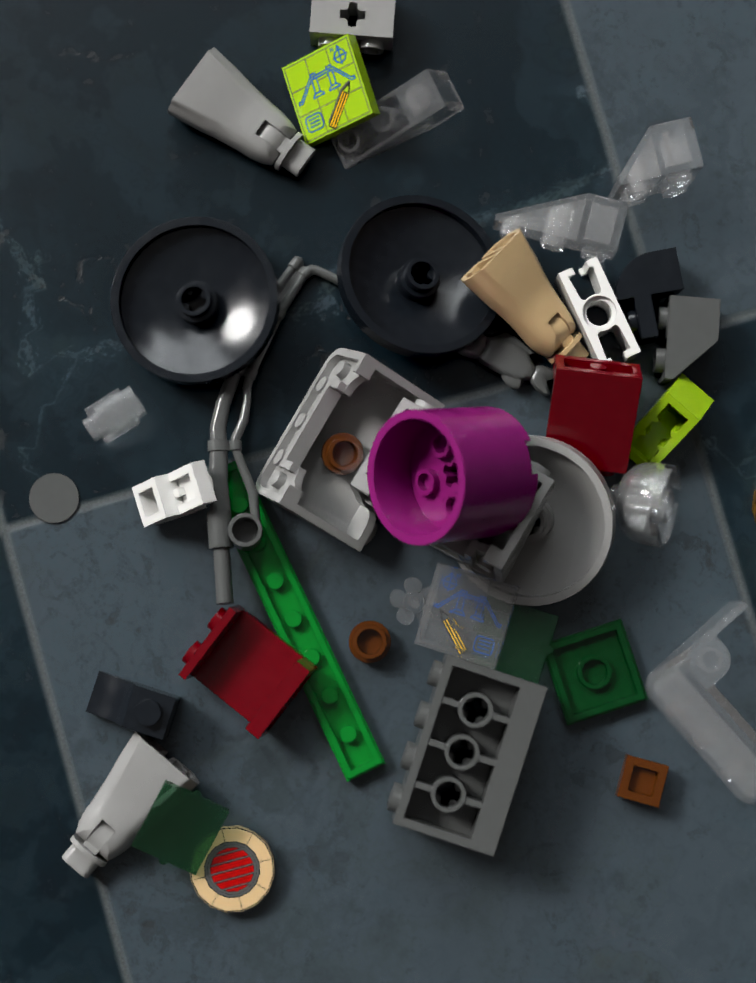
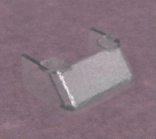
M743 600L729 601L649 673L645 682V691L649 700L734 796L742 802L756 805V731L714 685L728 672L731 664L730 652L717 635L748 608V605Z

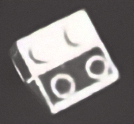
M691 116L649 126L608 195L609 205L621 203L623 208L646 202V196L662 193L663 198H670L687 192L686 187L694 182V179L704 166Z

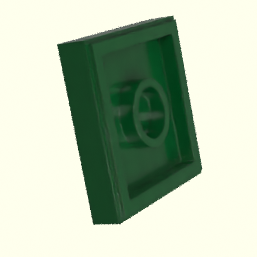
M621 619L540 645L567 726L648 700Z

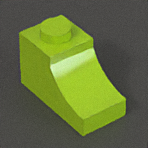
M682 373L634 427L629 458L646 473L650 474L701 420L714 400Z

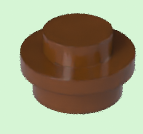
M336 433L324 442L321 457L329 471L338 475H347L359 468L363 461L364 451L361 442L355 436L349 433Z
M376 621L359 623L353 628L349 636V647L352 654L358 660L366 663H374L383 659L391 646V637L388 630Z

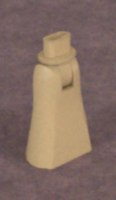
M520 228L496 242L482 257L483 260L475 264L461 278V281L481 301L501 316L534 352L545 357L551 364L554 363L555 354L582 358L588 357L589 352L580 342L583 335L579 331L574 332L576 330L574 319L552 287L536 254Z

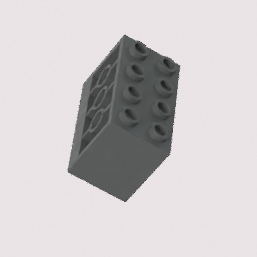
M444 654L442 662L434 659L426 682V684L433 686L429 702L421 700L413 724L420 729L416 742L407 741L400 762L401 768L405 769L406 772L402 784L394 781L387 802V810L392 811L393 824L494 857L548 688ZM474 697H479V705L484 708L482 714H476L472 720L467 719L468 713L463 710L464 703H471ZM460 739H465L470 753L468 756L462 755L460 760H455L454 754L449 748L452 744H458ZM447 781L453 782V788L457 791L456 795L449 796L447 800H441L439 792L436 791L437 787L444 786Z

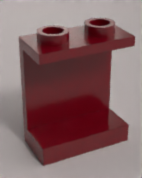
M555 354L553 364L554 383L545 437L562 441L583 453L598 468L602 476H613L615 473L626 474L643 380L640 364Z
M241 605L229 607L228 610L222 607L208 623L207 628L211 632L201 644L199 641H196L183 656L182 661L186 665L178 675L184 680L195 677L247 719L249 724L245 729L257 739H260L268 734L318 667Z

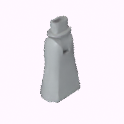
M215 47L206 52L175 94L168 108L169 115L192 128L225 143L258 163L270 166L275 163V169L279 171L283 167L296 177L300 175L316 152L314 148L302 141L304 135L297 132L290 119L270 102Z
M134 732L104 783L84 811L78 823L76 833L70 838L72 845L62 855V859L86 879L98 866L105 867L109 860L125 852L154 823L173 809L200 784L195 774L175 757L169 760L165 758L168 751L149 735Z

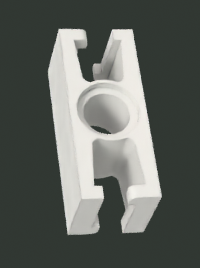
M597 256L587 260L583 267L578 269L581 277L588 274L595 292L594 295L589 296L586 300L580 298L570 281V278L575 275L573 268L558 273L554 282L566 308L575 321L577 331L583 335L581 340L589 352V357L591 359L612 361L611 357L606 359L599 337L606 335L608 332H613L624 351L622 355L624 362L636 358L641 350ZM594 306L602 308L607 314V323L601 326L592 324L587 318V309Z

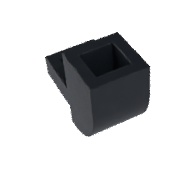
M676 247L652 251L636 257L624 268L613 287V292L619 305H629V310L624 311V316L633 335H635L638 345L653 342L659 336L652 300L668 298L670 295H678L684 289Z

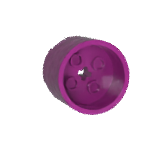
M496 407L413 409L397 413L380 428L369 454L367 478L374 510L381 523L394 537L411 545H430L489 538L509 530H514L529 513L537 490L538 474H532L530 454L526 445L530 438L517 419L508 412Z

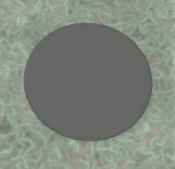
M50 473L40 477L33 484L29 493V504L33 513L39 519L48 523H60L67 520L74 514L79 503V492L75 483L67 476L58 473Z

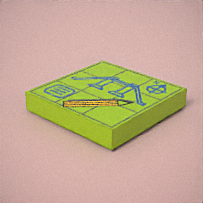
M346 34L282 68L297 119L304 135V141L309 146L314 147L380 114L355 35Z

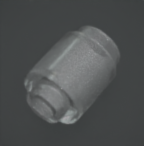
M129 385L123 390L119 388L113 390L85 408L84 410L88 417L82 420L95 442L102 438L106 444H109L141 423L140 418L148 413Z

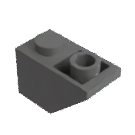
M670 295L664 302V306H658L656 323L658 331L662 332L661 348L655 347L652 362L653 373H659L658 384L667 385L718 341L721 299Z

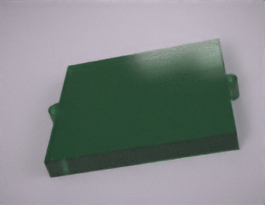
M488 594L487 600L491 607L494 608L493 611L498 622L503 625L502 628L497 627L488 607L484 608L482 617L485 621H481L480 625L479 623L475 624L474 630L478 628V631H480L477 632L476 637L482 635L494 639L496 642L495 649L490 656L472 649L471 656L482 660L469 657L468 661L539 684L547 656L553 653L551 643L559 616L524 605L513 604L512 606V603ZM478 637L475 649L491 654L494 641ZM480 639L492 642V644L481 641ZM480 642V643H483V644H486V645H490L491 647L484 646V645H481V644H478V643ZM478 646L490 649V651L479 648Z
M165 779L131 846L159 858V862L162 865L170 863L196 875L228 816L229 809L202 797V793L199 790L191 792Z

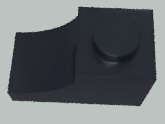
M99 671L86 712L121 725V727L163 740L169 736L181 696Z

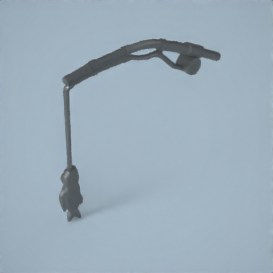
M295 256L288 263V267L278 280L280 310L270 341L257 359L248 367L223 381L210 423V440L207 441L209 475L213 481V489L217 501L209 504L210 511H207L206 515L209 550L213 551L217 605L234 603L230 549H233L235 546L242 551L253 550L258 547L263 537L258 492L242 454V440H240L249 422L253 381H255L260 364L281 320L283 321L287 314V309L304 283L312 275H317L338 285L337 274L317 265L310 264L305 267L303 259L299 256ZM507 331L494 335H485L483 333L470 346L457 352L463 357L476 359L484 367L500 374L505 384L511 388L519 389L523 381H530L537 392L546 397L550 396L547 382L553 379V369L543 365L535 366L530 358L535 356V352ZM241 377H244L242 386L243 403L239 420L231 435V440H227L226 428L230 407ZM230 451L233 453L247 490L250 513H241L233 518L228 486V452Z

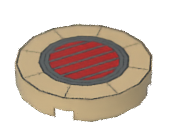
M240 825L222 826L208 833L196 846L190 862L191 882L197 895L210 907L223 912H242L257 905L269 892L275 875L274 855L267 841L255 831Z

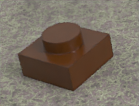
M625 754L615 795L659 808L669 766Z

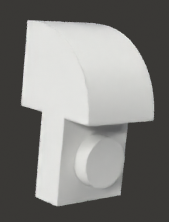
M204 460L191 462L168 474L152 477L132 487L144 528L190 515L207 508L206 505L217 501L213 489V481Z

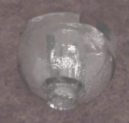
M662 462L638 464L630 468L623 475L620 484L612 485L610 492L615 506L616 523L621 532L630 540L656 548H663L662 543L667 544L674 527L679 503H674V491L672 490L681 489V472L678 465Z

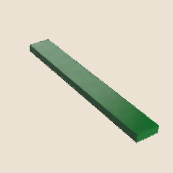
M236 461L228 464V486L232 518L241 513H250L248 493ZM258 495L263 531L262 541L253 550H237L277 635L318 667L303 689L348 782L386 762Z

